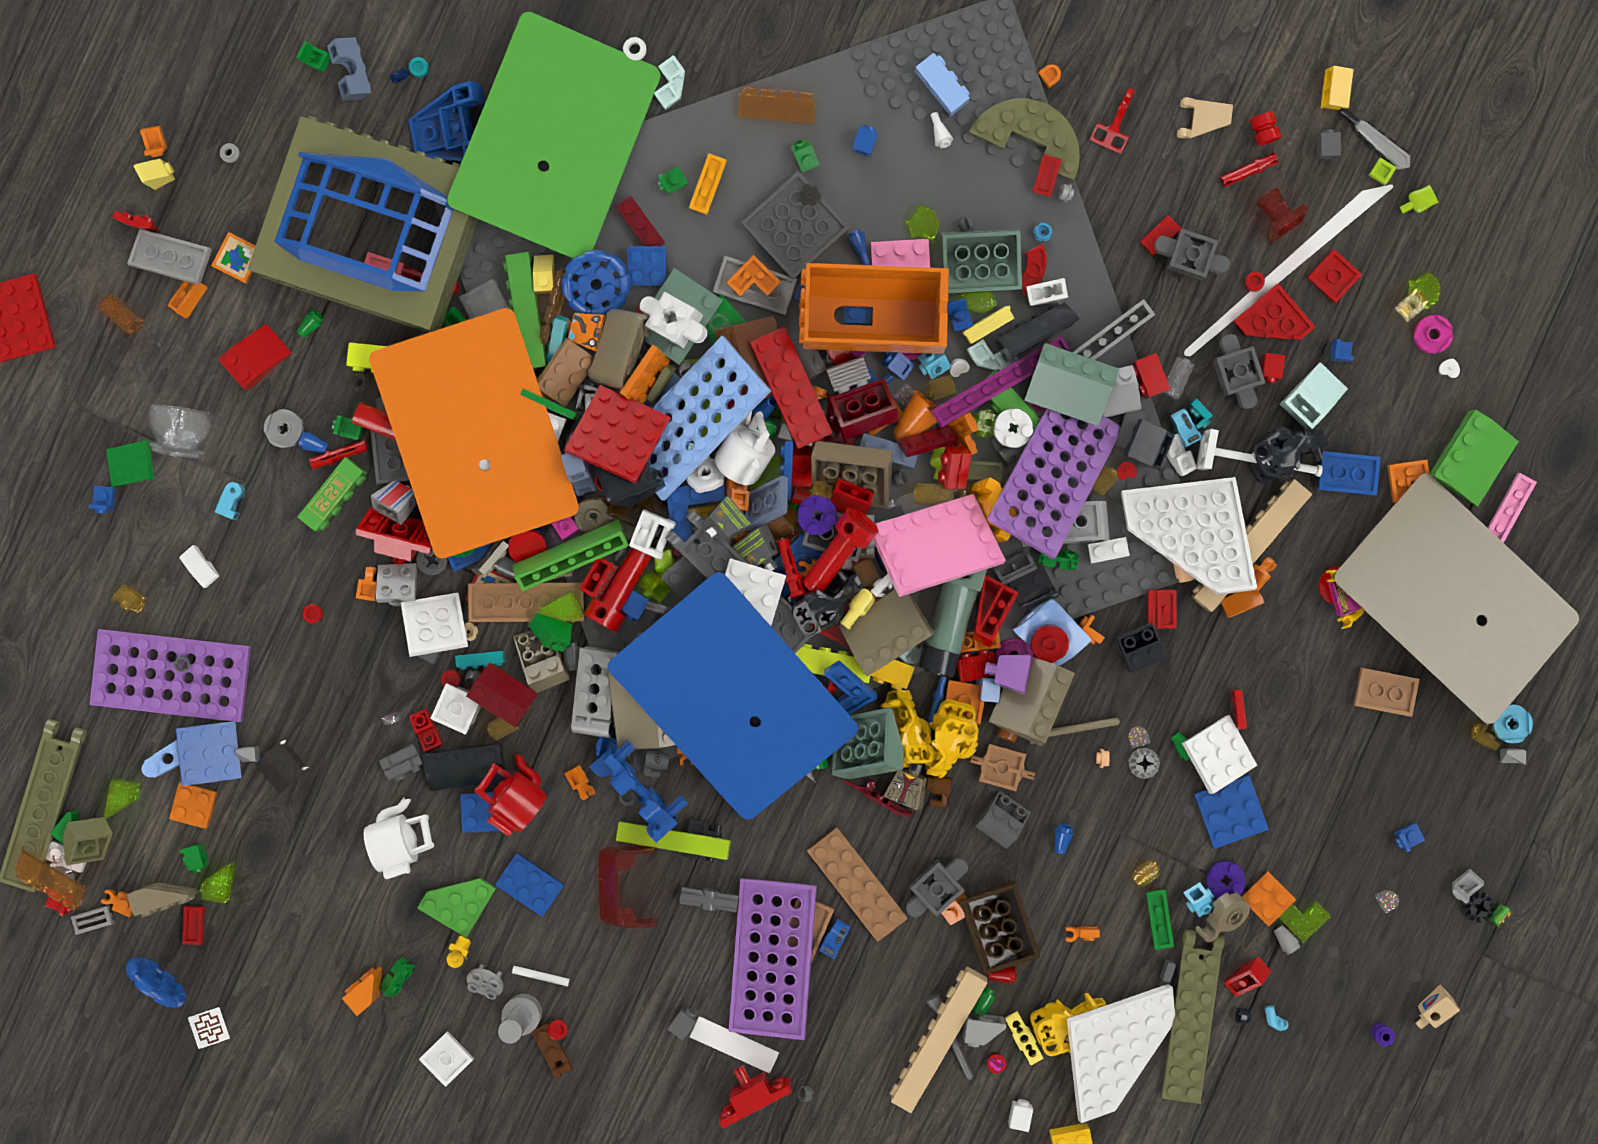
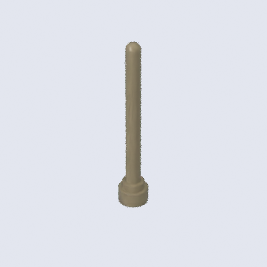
M1118 718L1052 728L1048 737L1119 725L1120 720Z

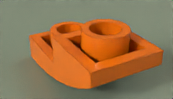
M999 631L990 648L972 639L973 632H966L960 653L1000 648Z

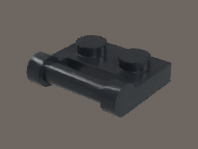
M1044 566L1008 583L1010 588L1019 592L1016 600L1024 614L1051 598L1059 597ZM1047 586L1048 592L1025 603L1024 597Z

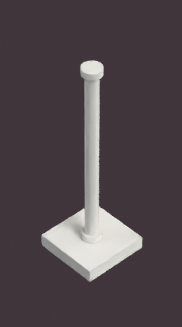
M1209 429L1202 431L1203 438L1200 441L1196 469H1212L1215 455L1257 463L1253 454L1216 448L1219 430ZM1268 458L1262 461V463L1264 464L1265 462H1267V464L1270 465L1268 461L1272 459ZM1301 463L1298 470L1294 468L1296 471L1313 473L1318 477L1321 476L1323 469L1322 465L1312 466Z

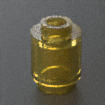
M1147 860L1135 869L1131 876L1141 888L1160 875L1158 871L1161 869L1154 861L1150 863Z

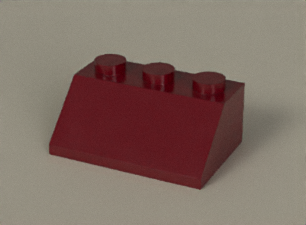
M884 378L829 397L844 440L899 421L896 405Z
M489 663L476 679L466 697L511 726L517 727L539 693L492 663Z

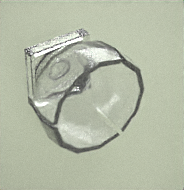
M151 404L148 412V426L156 442H150V450L169 456L202 459L203 451L198 450V446L210 434L213 425V413L184 407Z

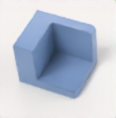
M995 678L976 680L975 684L981 685V701L999 703L1001 686L995 684Z

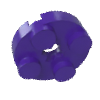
M811 495L801 502L797 518L802 529L809 534H824L831 530L836 523L837 512L830 499L819 495ZM814 510L823 513L820 515L821 518L819 520L811 517L814 515Z
M1224 860L1216 862L1211 866L1212 868L1206 874V885L1215 897L1219 898L1225 893L1229 895L1234 894V892L1238 894L1243 893L1245 875L1237 864ZM1224 875L1231 879L1228 885L1221 883Z

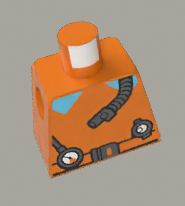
M574 313L572 321L569 320L568 339L577 345L596 352L606 316Z

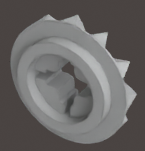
M1140 748L1131 754L1129 768L1136 777L1146 779L1153 777L1158 772L1160 762L1158 755L1153 750ZM1144 755L1146 761L1152 763L1146 766L1145 771L1143 769V766L1136 764L1143 762Z

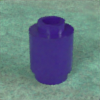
M1377 1023L1372 1027L1371 1036L1377 1043L1382 1046H1389L1394 1042L1395 1033L1386 1024Z

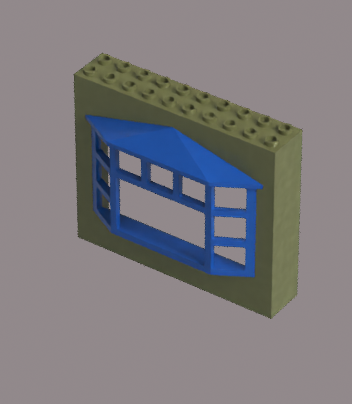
M300 116L248 270L261 278L430 333L441 329L478 221L475 217L451 208L447 201L460 164L453 163L450 165L439 157L431 159L423 152L416 151V153L409 151V148L398 145L397 148L391 146L389 141L383 139L376 141L373 140L372 136L365 133L357 135L352 129L344 127L342 130L331 122L326 121L324 124L320 123L319 119L308 116L305 118ZM310 162L326 165L320 186L303 183ZM333 168L356 175L348 196L326 189ZM362 178L385 185L378 205L356 199ZM392 187L414 194L407 215L385 208ZM300 190L317 193L310 214L294 211ZM326 195L405 221L389 270H383L307 244L323 196ZM421 197L445 206L438 227L414 218ZM291 217L307 220L300 242L284 238ZM412 224L436 234L428 255L405 246ZM402 252L426 261L420 282L395 273Z

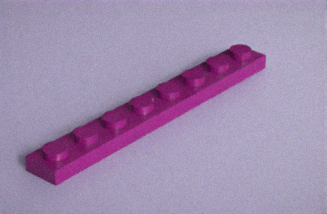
M1062 335L1047 343L1072 352ZM1043 346L933 409L931 413L940 428L1032 376Z

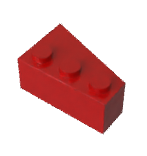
M985 575L979 594L972 639L990 648L1019 592Z

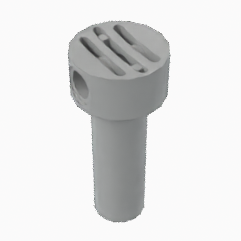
M518 994L505 1004L502 1010V1023L498 1029L499 1037L503 1042L515 1043L521 1036L529 1034L536 1029L542 1018V1008L535 997L529 994Z

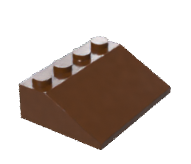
M776 316L716 330L717 340L721 336L725 337L768 386L749 342L778 330ZM736 372L730 375V382L736 380ZM744 386L741 389L742 396L747 394L748 386ZM770 392L764 399L773 397L772 393Z

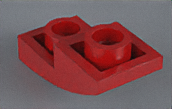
M115 211L112 216L116 220L137 229L157 231L158 229L153 224L154 220L146 215L141 217L136 214L134 217L125 211L123 213Z
M428 709L409 716L415 734L418 735L425 753L443 746L435 723L430 719L431 715Z

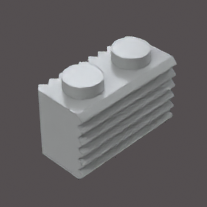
M863 356L826 369L834 392L838 391L839 394L849 391L851 386L857 385V387L866 385L868 380H871Z

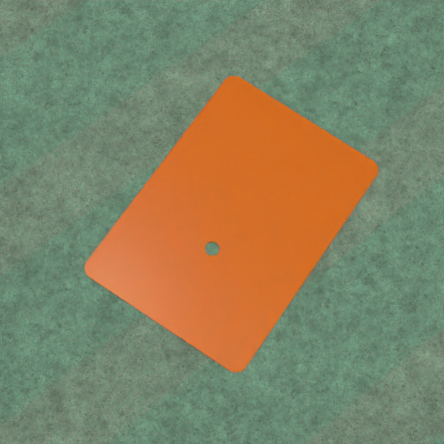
M503 308L375 350L371 353L369 361L433 552L437 557L447 558L574 516L578 512L579 505L572 484L566 475L561 458L562 454L546 406L520 395L522 389H525L542 397L516 316L511 309ZM483 459L489 460L491 464L490 468L486 471L481 470L479 467V463Z

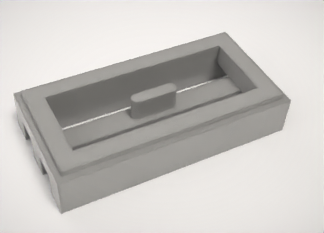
M107 905L71 916L75 934L78 935L114 924V920L111 918L112 913L109 911L110 906ZM104 911L105 913L104 915L93 917L80 922H77L76 920L78 918L92 915ZM106 918L107 922L96 924L83 929H79L78 927L80 925L91 923Z

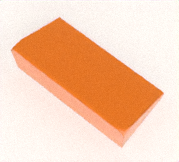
M183 281L167 306L177 314L188 318L207 290V286L202 283L196 285Z
M1258 590L1234 593L1225 597L1220 603L1227 618H1231L1265 602Z

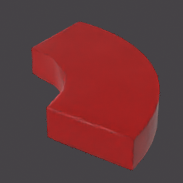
M1043 244L1025 252L1027 263L1026 269L1022 274V291L1025 296L1028 295L1027 286L1040 284L1045 274L1047 257Z

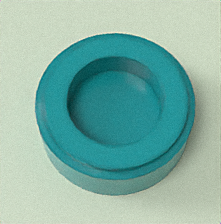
M416 57L410 61L409 71L413 76L422 78L427 75L429 65L425 59Z

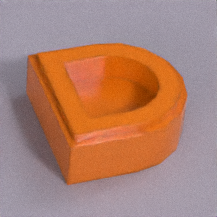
M1050 64L1041 69L1038 75L1050 89L1060 80L1061 71L1058 66Z

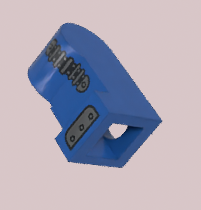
M836 919L821 943L819 951L835 959L850 929V925Z

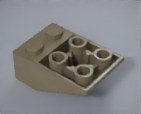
M531 629L513 636L528 686L538 693L570 680L560 651H554L545 647Z
M157 882L139 888L127 894L133 915L141 914V917H145L159 910L163 911L177 905V903L181 905L189 902V900L195 898V894L201 891L196 888Z

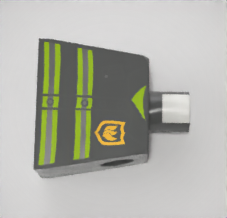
M726 496L704 521L707 529L703 531V536L708 541L716 538L720 543H723L743 533L752 523L730 497Z
M767 524L756 528L732 546L750 565L757 567L763 565L766 570L770 571L778 568L772 557L780 551Z

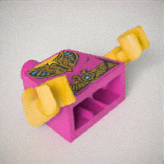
M1327 570L1326 573L1331 575L1327 582L1336 614L1341 616L1337 621H1343L1344 625L1341 629L1351 627L1352 623L1365 610L1336 584L1334 576L1337 570Z

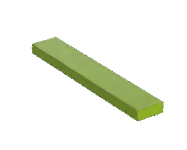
M623 821L618 823L616 841L724 860L729 858L731 840L670 830L656 843L648 835L646 825Z

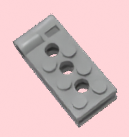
M1084 502L1077 518L1083 521V527H1079L1075 520L1063 544L1110 540L1107 502ZM1042 504L1034 505L1038 511H1041L1043 508ZM1052 511L1051 518L1057 521L1059 514L1056 511ZM1027 517L1025 519L1026 525L1033 527L1034 521ZM1046 527L1042 529V534L1045 537H1050V530ZM1021 541L1022 547L1029 546L1028 544Z
M590 646L580 648L571 724L573 733L611 738L615 725L608 674L611 673L608 670V663L621 651ZM598 665H600L602 669L601 673L597 669ZM595 684L599 686V691L596 690ZM593 703L597 705V710L594 709Z

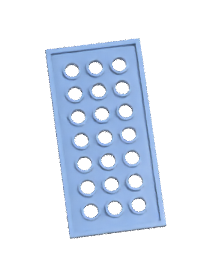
M723 336L673 386L674 388L655 408V410L663 414L672 415V421L668 423L651 455L652 457L656 454V463L651 464V457L648 461L650 467L661 472L665 468L668 469V475L663 479L666 486L656 492L661 500L665 501L771 392L769 387ZM725 359L724 367L719 369V361ZM736 372V380L730 382V375ZM711 373L712 379L706 383L705 376ZM722 386L723 393L717 396V388ZM744 386H748L747 394L742 396L741 389ZM694 387H698L699 389L698 394L696 396H692V390ZM734 399V407L728 409V402ZM684 400L685 407L679 410V403ZM706 400H709L710 406L704 410L703 404ZM718 413H720L721 420L720 422L715 423L714 418ZM692 414H696L697 419L691 424L690 417ZM682 427L683 434L678 437L677 430ZM704 427H707L708 433L705 437H702L701 431ZM669 441L670 448L665 451L664 444ZM694 441L695 446L691 451H689L688 444L689 442ZM680 454L681 462L675 464V457Z

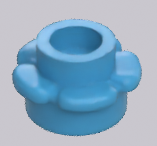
M1044 222L1039 223L1033 230L1038 241H1048L1053 232L1051 226Z

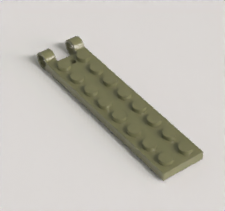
M48 719L45 723L43 735L0 872V882L31 892H37L46 864V856L53 841V836L50 833L58 824L78 755L87 735V730L76 727L72 732L70 743L54 738L59 730L60 722ZM59 745L62 746L61 751L58 749Z
M1185 929L1174 1001L1175 1017L1170 1029L1161 1097L1162 1099L1201 1104L1221 954L1225 938L1223 934H1219L1211 942V949L1193 947L1196 932ZM1200 954L1204 955L1203 959H1199Z

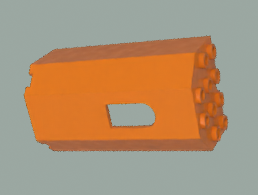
M806 263V269H802L801 285H804V288H801L799 343H803V349L943 354L947 347L949 268ZM839 307L873 308L872 326L841 325L835 320L834 313Z

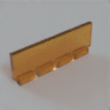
M744 86L743 94L739 93L737 117L814 124L816 100H812L813 92L799 91V99H796V91L780 90V97H776L777 89L761 88V94L757 95V87Z
M560 268V271H556L553 282L556 287H552L548 301L551 306H547L543 320L546 322V325H542L539 339H542L541 343L546 346L551 341L552 320L560 314L564 299L561 282L566 271Z
M24 850L21 851L16 871H18L17 878L27 884L31 882V886L42 893L47 891L46 895L58 902L62 901L64 906L73 911L81 906L86 890L85 886Z

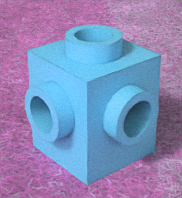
M923 353L917 357L921 363L918 366L923 375L928 374L932 380L951 368L944 353Z
M1200 882L1184 892L1188 900L1186 902L1187 907L1192 913L1195 911L1199 917L1208 914L1215 908L1212 901L1214 899L1213 894L1209 889L1205 890Z

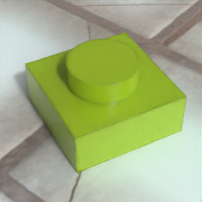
M1379 158L1368 176L1386 185L1397 167Z

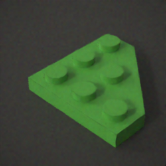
M482 878L429 890L419 904L418 909L467 938L497 887Z

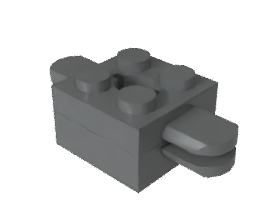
M1181 229L1178 232L1176 239L1161 236L1154 243V250L1157 254L1169 257L1166 269L1201 281L1207 277L1208 271L1223 274L1230 265L1229 259L1226 256L1215 253L1218 240L1185 229Z
M1228 334L1222 337L1219 342L1223 356L1212 361L1224 397L1235 393L1239 406L1242 409H1250L1258 401L1254 387L1265 383L1254 346L1241 350L1238 337Z
M959 857L954 858L945 867L937 859L910 884V889L915 895L906 904L908 914L916 918L929 908L937 917L965 891L964 887L958 882L968 871V865L965 860Z

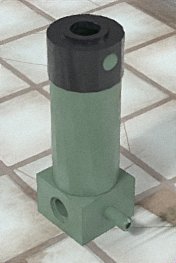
M987 569L970 574L966 579L960 577L942 583L930 623L935 634L925 640L917 667L940 676L954 677L977 593L981 591Z

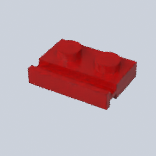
M1147 590V624L1153 622L1154 627L1157 629L1177 628L1176 590Z

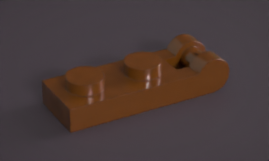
M547 1022L534 1029L531 1034L547 1061L554 1078L557 1079L564 1072L572 1071L573 1066L559 1040H553L549 1037L547 1027L550 1023ZM561 1060L563 1065L558 1067L556 1062Z

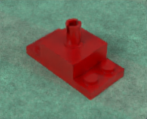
M370 508L356 528V535L374 540V552L393 557L392 561L394 564L397 563L398 559L397 565L404 564L405 560L411 561L417 551L430 554L433 550L424 522L421 520L407 517L400 525Z
M744 1065L739 1066V1069L738 1067L735 1068L733 1073L740 1085L731 1089L729 1097L731 1104L722 1109L719 1123L722 1128H725L792 1093V1082L789 1076L786 1078L780 1077L771 1085L765 1072L750 1079Z

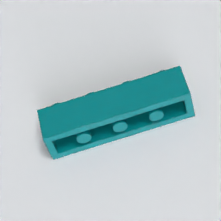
M559 315L553 318V329L550 331L551 341L548 343L549 352L546 354V364L550 362L565 340L569 318Z
M505 651L455 656L456 668L460 667V670L467 669L469 666L479 668V665L487 667L489 663L495 664V666H502L503 663H506Z

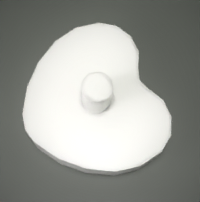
M955 359L950 364L949 372L953 377H958L961 373L968 372L970 367L966 360Z
M1448 359L1440 364L1438 371L1441 375L1456 378L1460 373V368L1456 360Z

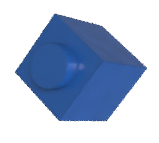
M869 125L859 127L852 152L871 158L878 132L875 131L874 127Z
M633 590L622 609L625 612L624 616L632 621L635 619L640 620L646 610V601L651 602V599Z

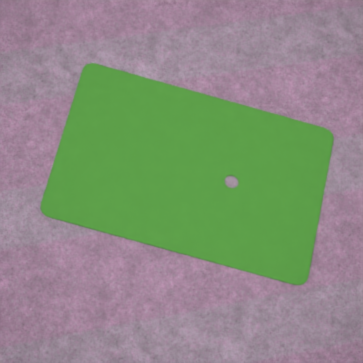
M523 13L518 21L447 198L449 206L570 258H575L577 255L579 257L585 254L586 251L593 250L660 80L661 74L659 69L642 60L629 59L624 52L535 13ZM540 161L548 162L549 169L546 172L538 169Z

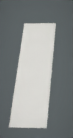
M700 1016L690 1035V1038L768 1073L771 1072L779 1054L775 1050L735 1032H729L728 1029Z

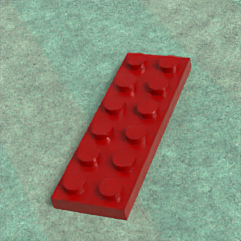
M780 328L749 342L796 449L832 434L830 425L786 328Z

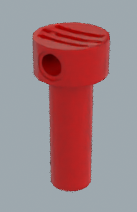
M360 402L354 413L352 423L396 440L387 412Z
M847 508L836 522L835 527L839 533L802 581L811 592H816V589L823 592L856 548H867L878 534L879 530L876 524L862 512L853 508Z
M631 547L601 600L592 598L583 615L606 629L617 633L626 618L620 611L653 556Z

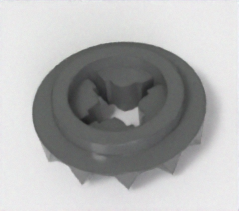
M433 550L430 554L418 552L417 565L423 573L437 575L446 568L447 558L436 556L435 560L439 564L432 563L429 565L430 560L426 555L433 557L435 555Z

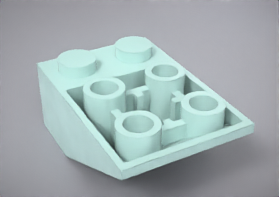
M1319 362L1287 395L1280 405L1306 430H1311L1326 416L1348 388Z

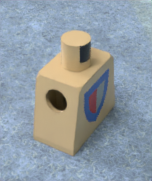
M1439 985L1418 1005L1421 1014L1414 1019V1022L1420 1029H1423L1429 1023L1434 1028H1437L1459 1012L1460 1009L1454 998Z

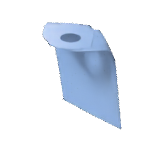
M1052 599L1034 608L1012 629L1030 645L1031 637L1039 627L1047 624L1061 627L1067 633L1069 650L1062 659L1060 658L1052 663L1058 666L1074 657L1092 640L1065 610Z

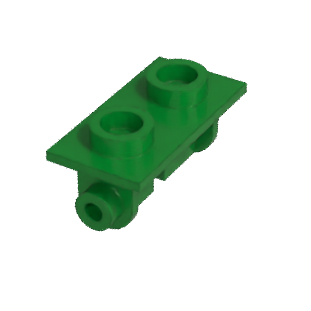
M1059 550L1056 558L1051 559L1041 553L1038 563H1041L1042 566L1055 568L1056 561L1060 562L1059 569L1072 571L1077 569L1079 554L1072 550Z
M403 957L397 959L390 970L395 974L394 977L388 973L380 984V990L384 993L383 996L394 997L401 991V986L405 980L411 976L412 970L416 965L406 964L408 961Z

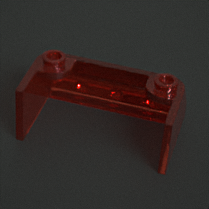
M605 847L600 851L598 856L599 906L602 922L623 928L656 927L658 918L636 919V914L632 909L620 908L619 870L630 869L634 865L635 854H654L656 851L655 847Z

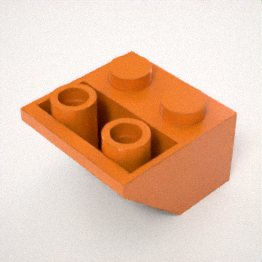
M380 966L376 970L372 967L359 978L361 982L357 980L345 990L346 995L342 999L356 1016L380 996L382 968Z

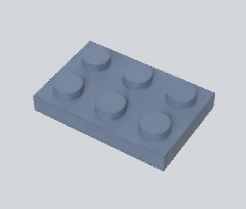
M780 476L750 491L748 511H744V515L752 523L746 529L747 531L760 527L787 513V477Z

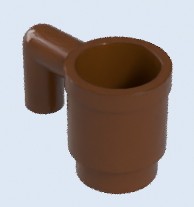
M928 776L926 791L941 795L940 800L931 798L930 806L941 808L947 806L951 777L938 778L937 776Z

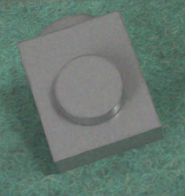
M1468 869L1453 882V895L1458 900H1462L1467 904L1470 896L1484 885V881L1471 869Z

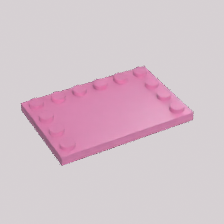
M974 494L876 523L879 532L873 541L899 597L995 567L1005 562V558Z

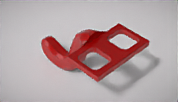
M1129 88L1126 91L1111 125L1107 127L1097 123L1090 138L1091 141L1117 153H1122L1129 136L1120 133L1119 127L1134 95V89ZM1098 128L1107 131L1103 141L1094 137ZM1115 136L1125 140L1122 148L1112 146L1111 143Z

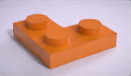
M753 255L726 283L740 297L753 284L769 296L781 284V281Z
M971 412L947 424L958 437L957 446H966L972 452V455L978 452L976 444L970 434L979 430Z
M1428 460L1387 465L1392 503H1397L1411 487V481H1416L1422 474H1429Z

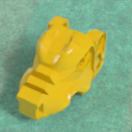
M894 690L888 692L886 701L881 704V707L883 709L892 708L904 749L903 768L910 767V764L932 762L934 759V746L931 744V728L923 718L917 717L916 710L914 709L915 704L911 701L912 695L910 690ZM923 750H925L927 753L926 760L922 756Z
M950 699L944 700L940 704L938 712L933 715V722L929 723V726L935 730V740H932L934 759L932 762L925 763L926 774L942 778L947 774V770L952 768V764H955L957 758L966 759L975 753V748L978 745L979 730L975 722L976 712L973 706ZM952 706V709H950L949 712H947L946 708ZM965 711L972 712V715L968 718H965L962 716V713ZM922 752V756L926 760L927 753Z
M1085 993L1086 1001L1072 1010L1064 1006L1057 999L1055 1003H1048L1045 1007L1032 1012L1030 1022L1035 1037L1045 1054L1056 1056L1061 1053H1070L1067 1019L1106 1006L1103 998L1092 999L1089 993ZM1038 1015H1040L1041 1017H1044V1018L1041 1019L1039 1022H1037V1021L1034 1022V1020L1037 1019V1016H1038ZM1056 1044V1048L1053 1051L1046 1049V1046Z

